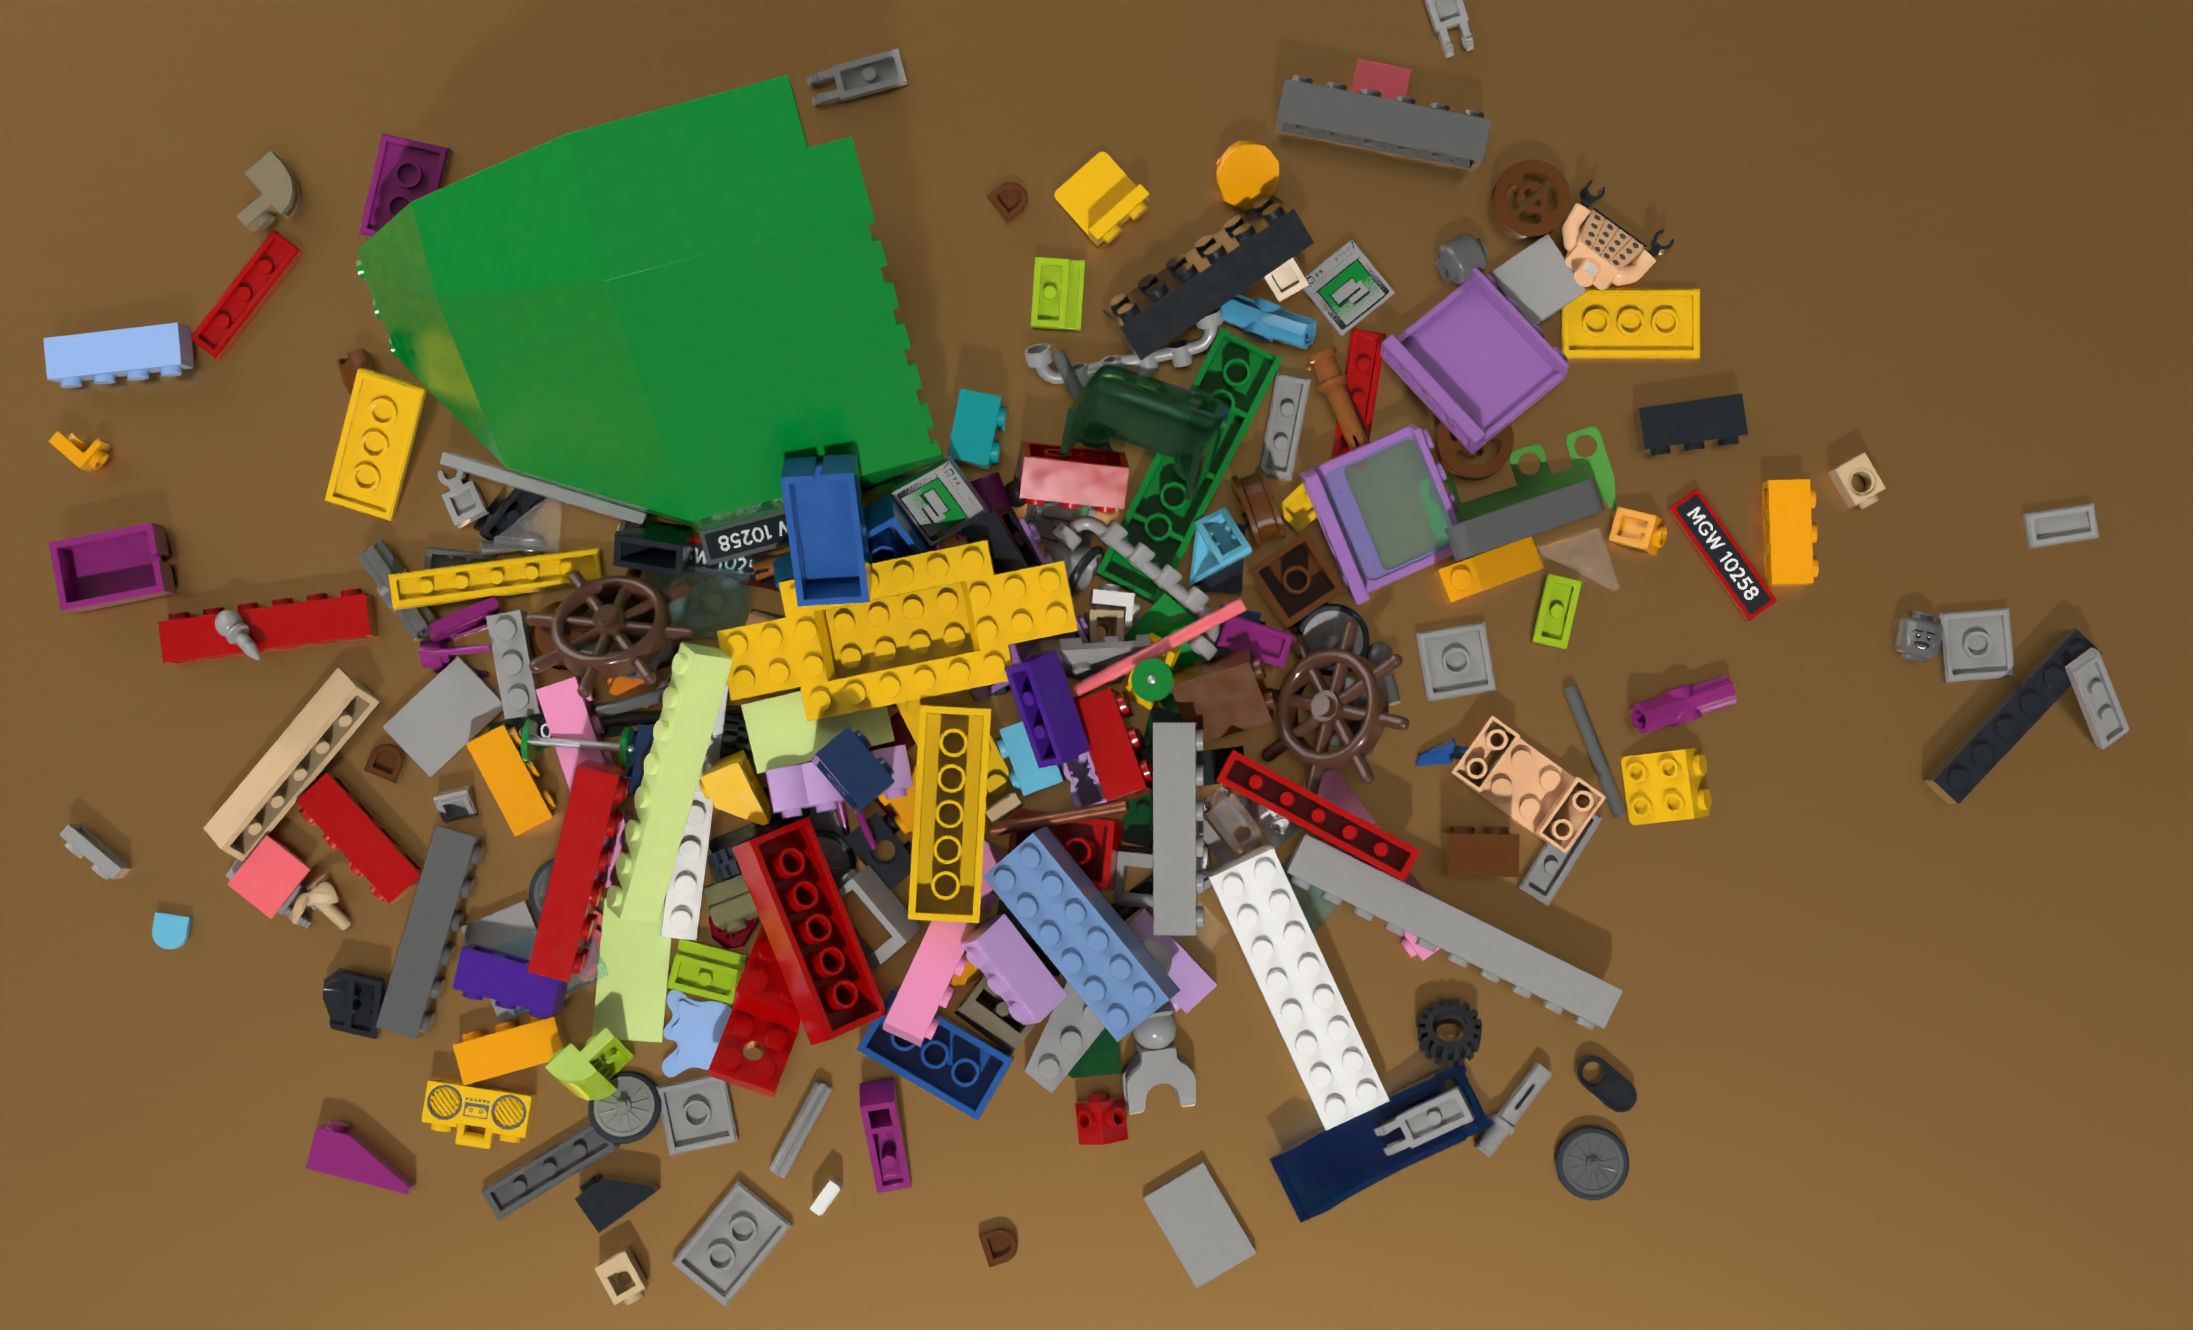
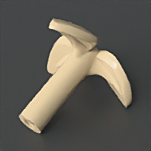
M328 873L318 876L305 886L308 891L297 897L292 909V923H297L306 906L315 905L341 930H345L351 925L352 920L334 904L339 901V898L332 885L325 882L330 878Z

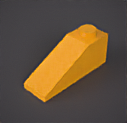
M1532 536L1439 569L1434 574L1447 605L1538 571L1544 567Z

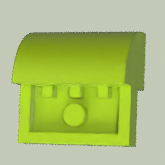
M605 1028L603 1031L593 1034L587 1040L585 1048L581 1051L572 1043L567 1047L559 1049L553 1054L550 1063L545 1068L577 1097L585 1100H600L617 1091L609 1080L634 1055Z

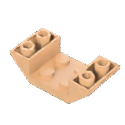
M1494 716L1489 718L1451 772L1490 804L1564 854L1568 852L1606 798V796L1579 777H1573L1520 739L1518 733Z

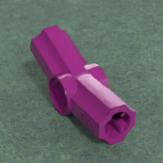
M1725 675L1694 686L1692 684L1663 692L1660 697L1639 702L1632 706L1630 717L1633 726L1643 734L1671 724L1675 726L1701 718V714L1736 704V692L1729 676Z

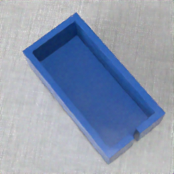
M857 454L824 456L823 462L820 463L817 461V456L784 458L780 478L798 606L870 602L872 575Z

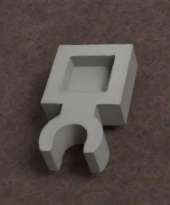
M457 470L456 476L453 479H448L444 471H438L440 482L450 489L449 492L441 496L454 526L461 528L489 514L477 483L473 480L465 483L467 473Z

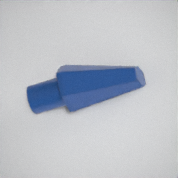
M1450 739L1420 752L1416 760V766L1451 765L1452 760H1460L1469 747L1455 745V739Z

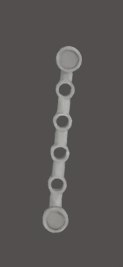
M1221 307L1196 323L1197 328L1204 329L1203 335L1196 340L1174 341L1169 346L1159 348L1143 360H1139L1134 354L1125 356L1110 355L1098 362L1090 364L1080 362L1071 366L1082 388L1085 389L1092 385L1091 377L1104 375L1106 382H1117L1126 377L1124 371L1126 369L1138 367L1140 374L1148 375L1159 370L1158 362L1172 359L1174 367L1190 365L1193 362V354L1203 352L1213 344L1217 336V326L1221 325L1224 321ZM1035 344L1024 350L1027 366L1035 367L1038 374L1047 382L1064 384L1059 371L1049 366L1053 362V352L1050 344Z
M1082 516L1074 519L1067 526L1060 523L1051 533L1063 546L1074 551L1082 541L1078 534L1083 530H1091L1109 547L1124 556L1130 564L1151 578L1162 590L1177 599L1192 614L1201 619L1213 612L1206 606V603L1210 600L1206 594L1195 586L1190 591L1185 589L1178 583L1182 576L1168 564L1163 569L1159 568L1151 561L1155 554L1141 542L1136 547H1133L1124 539L1128 532L1113 520L1109 525H1106L1095 517ZM1220 625L1206 631L1203 636L1199 635L1191 639L1187 643L1195 653L1208 662L1218 651L1213 645L1219 636Z

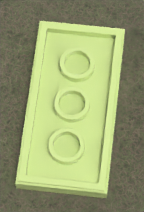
M801 691L741 705L757 774L812 761L814 755L848 726L853 732L859 729L871 743L870 747L895 741L887 706L807 722Z
M604 898L592 1035L607 1028L618 1040L662 1043L671 938L660 936L664 903L658 923L619 919L607 907V898Z

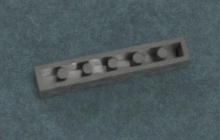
M436 825L376 1028L413 1039L421 1038L424 1032L429 1033L435 1013L430 1011L434 999L440 998L445 980L441 979L444 965L449 966L455 950V946L450 945L453 934L460 931L464 921L465 913L461 912L464 898H470L474 887L475 879L470 878L473 867L480 864L484 854L485 846L481 845L482 836L445 825Z

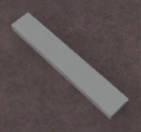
M448 451L443 452L440 460L441 465L638 526L646 525L648 515L642 510Z

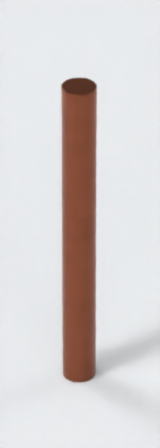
M1127 799L991 822L989 825L990 833L993 837L1039 829L1045 826L1050 827L1129 813V804Z

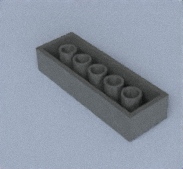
M1293 75L1292 80L1285 78L1274 131L1476 171L1484 160L1491 119L1484 118V113L1466 109L1461 114L1449 111L1450 107L1448 105L1440 103H1429V107L1416 105V100L1410 97L1395 96V100L1381 98L1382 93L1375 90L1361 89L1360 93L1347 91V86L1340 83L1327 82L1326 86L1312 84L1313 79L1305 76Z

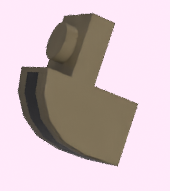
M269 151L245 172L262 193L261 196L236 216L252 232L258 229L261 231L274 222V215L277 212L290 220L297 211L301 199L300 185L292 170L278 155Z

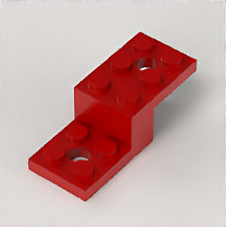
M762 924L736 988L732 1011L708 1069L707 1076L774 1098L800 1032L802 1021ZM749 1047H755L762 1052L763 1056L758 1060H749L744 1056L743 1051Z

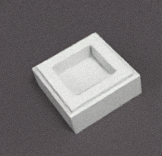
M832 1177L814 1201L810 1210L818 1216L820 1214L823 1215L843 1187V1183Z

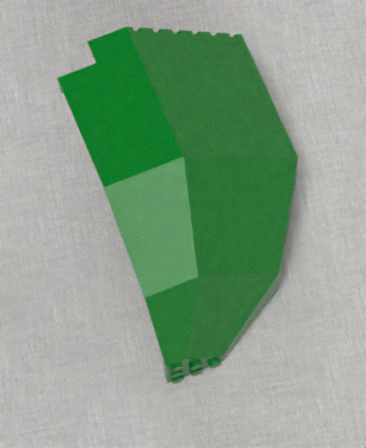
M788 75L559 136L410 202L358 248L360 259L356 260L357 271L360 279L367 282L373 297L372 303L378 320H383L389 334V345L394 358L398 357L406 368L506 468L514 472L642 510L648 515L704 531L785 510L780 478L784 458L817 456V461L820 463L823 462L824 456L857 454L861 490L907 476V471L930 466L944 459L938 439L930 440L927 429L933 428L934 425L927 400L919 401L916 390L923 387L915 360L907 361L905 350L910 349L911 345L904 320L896 321L893 309L898 308L899 303L892 278L884 279L881 267L887 266V261L880 236L872 237L868 224L875 223L853 137L850 136L808 147L792 83Z

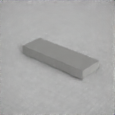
M1282 373L1276 374L1259 466L1262 467L1266 477L1292 481L1311 379Z
M2091 647L2066 665L2065 669L2095 745L2104 750L2130 731L2100 651Z
M1595 813L1566 854L1545 842L1517 888L1548 906L1603 818Z

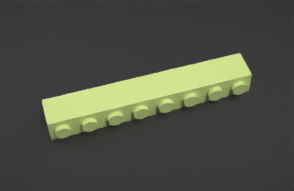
M681 642L679 651L673 658L672 676L669 686L663 693V708L659 720L654 725L652 747L644 760V775L641 786L635 792V807L631 820L626 824V839L622 852L619 853L616 860L615 878L613 885L607 891V907L619 919L658 923L733 662V659L719 648Z

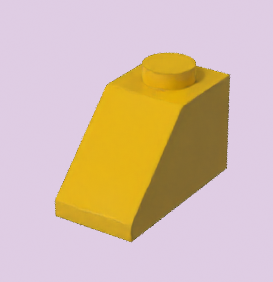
M744 750L705 765L700 776L699 785L705 798H710L716 809L762 826L770 822L773 814L771 803Z

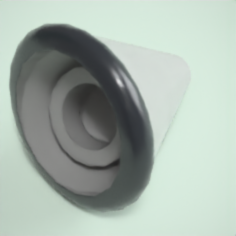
M1049 542L1044 547L1045 553H1049L1054 563L1065 561L1072 597L1078 595L1087 587L1094 578L1104 557V549L1101 546L1078 545L1074 551H1071L1061 543Z

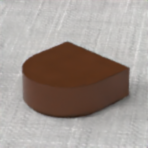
M1015 182L1003 183L986 196L1008 225L1023 214L1028 205L1026 190Z
M381 744L371 752L364 771L398 784L406 766V756L403 750L394 744Z
M999 1226L979 1232L978 1235L989 1268L1005 1263L1015 1256L1018 1249V1239L1011 1229Z

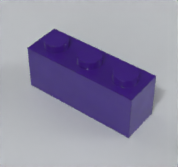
M1057 650L1032 655L1004 668L1038 768L1063 764L1091 750Z
M470 944L461 949L452 988L463 991L462 996L469 999L483 1000L484 997L496 1000V1006L506 1009H516V1006L529 1009V1015L546 1019L549 1018V1015L562 1011L568 982L528 973L530 962L528 958L477 944Z

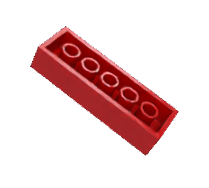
M586 759L576 768L528 966V973L569 983L576 974H581L582 968L585 969L587 966L590 948H586L585 945L590 935H594L599 915L593 914L598 902L602 901L607 881L601 880L603 872L606 871L607 867L610 868L615 847L610 846L611 838H614L615 833H619L623 819V813L618 812V809L623 799H627L632 779L626 778L628 769H621L618 766Z
M809 817L732 847L810 1044L814 1045L829 1041L887 1015V1010Z

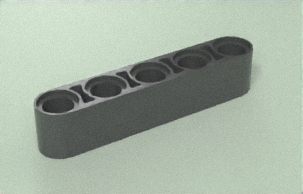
M1591 478L1445 528V532L1457 562L1597 514L1606 509L1595 478Z

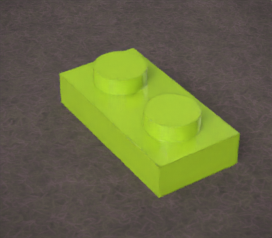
M1546 574L1531 642L1564 650L1567 649L1582 581Z

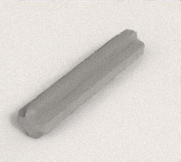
M817 1080L814 1083L770 1165V1171L775 1175L784 1178L788 1174L832 1092V1087L821 1080Z

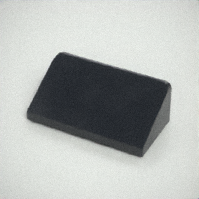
M506 485L487 508L489 514L479 518L473 529L488 541L516 540L548 499Z

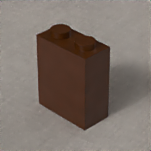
M1251 647L1212 658L1209 662L1205 660L1173 670L1174 685L1171 691L1183 721L1197 722V730H1204V742L1273 722V708L1277 707L1276 696L1272 687L1266 688L1263 678L1266 677L1263 662L1260 657H1254Z

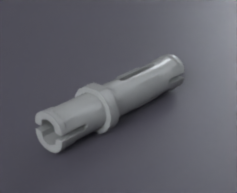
M1536 1062L1499 1112L1492 1114L1490 1117L1492 1121L1473 1146L1491 1158L1506 1136L1514 1133L1516 1129L1513 1127L1553 1074Z

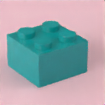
M960 388L947 457L951 456L958 466L990 472L992 464H999L1002 444L1001 441L997 440L998 430L1005 431L1009 412L1007 410L1008 407L1003 406L1002 396Z

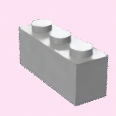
M522 610L486 616L505 720L544 714L536 693V689L541 688L539 673H533L529 668L530 662L536 659L530 641V625L526 622L528 613Z

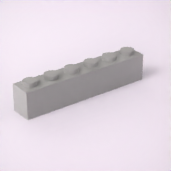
M1197 722L1153 723L1154 935L1196 936L1198 934V927H1204V906H1198V892H1204V871H1198V857H1204V835H1198V821H1204V800H1197V786H1204V765H1197V751H1204V730H1197Z

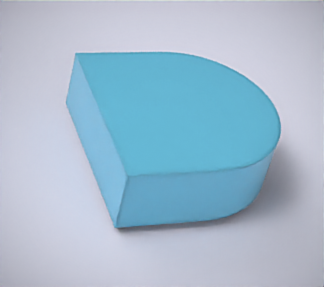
M155 912L152 927V937L155 943L164 949H176L183 946L190 935L192 917Z

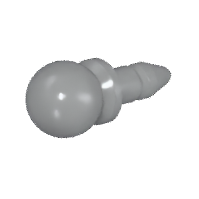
M231 609L221 611L215 619L217 632L226 637L230 644L237 643L247 656L254 660H260L261 655L258 646L249 637V627L243 623L242 616L237 611Z

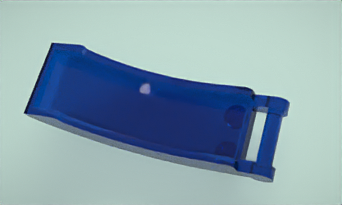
M1456 1062L1453 1064V1067H1447L1387 1095L1390 1100L1389 1102L1327 1131L1323 1127L1271 1157L1269 1160L1300 1223L1331 1210L1334 1206L1384 1178L1465 1141L1467 1137L1491 1127L1494 1123L1489 1114L1485 1115L1465 1074L1467 1071L1465 1064L1458 1066ZM1453 1079L1456 1087H1461L1475 1115L1474 1120L1412 1149L1408 1147L1395 1154L1386 1155L1383 1148L1395 1140L1404 1138L1405 1135L1401 1127L1384 1136H1377L1374 1128L1395 1118L1397 1114L1448 1091L1444 1082Z

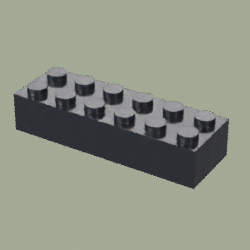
M1275 195L1264 196L1254 202L1252 209L1244 215H1237L1227 220L1223 225V229L1213 236L1207 235L1199 239L1195 243L1194 249L1185 255L1180 254L1170 259L1166 263V268L1156 275L1149 274L1137 283L1138 287L1128 294L1122 293L1114 297L1108 303L1109 306L1102 312L1121 342L1139 360H1143L1305 250L1314 241L1293 207Z

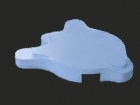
M673 989L666 996V1002L673 1016L664 1028L663 1035L668 1040L676 1041L677 1049L663 1061L662 1071L666 1076L674 1077L692 1067L708 1070L731 1014L732 1005L716 1000L697 1001L690 998L684 992Z

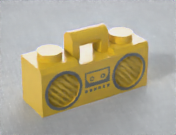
M432 1078L427 1082L422 1122L431 1123L430 1129L440 1132H451L452 1127H458L455 1141L458 1145L491 1149L494 1133L500 1134L499 1140L520 1143L521 1137L526 1138L531 1135L537 1093L474 1083L463 1085L461 1081ZM467 1125L486 1128L485 1134L467 1132Z

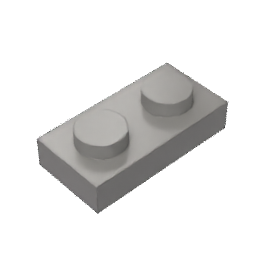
M68 824L59 834L67 841L65 847L70 852L80 858L84 855L93 863L92 870L106 880L109 878L112 880L123 879L131 869L128 864L80 824Z

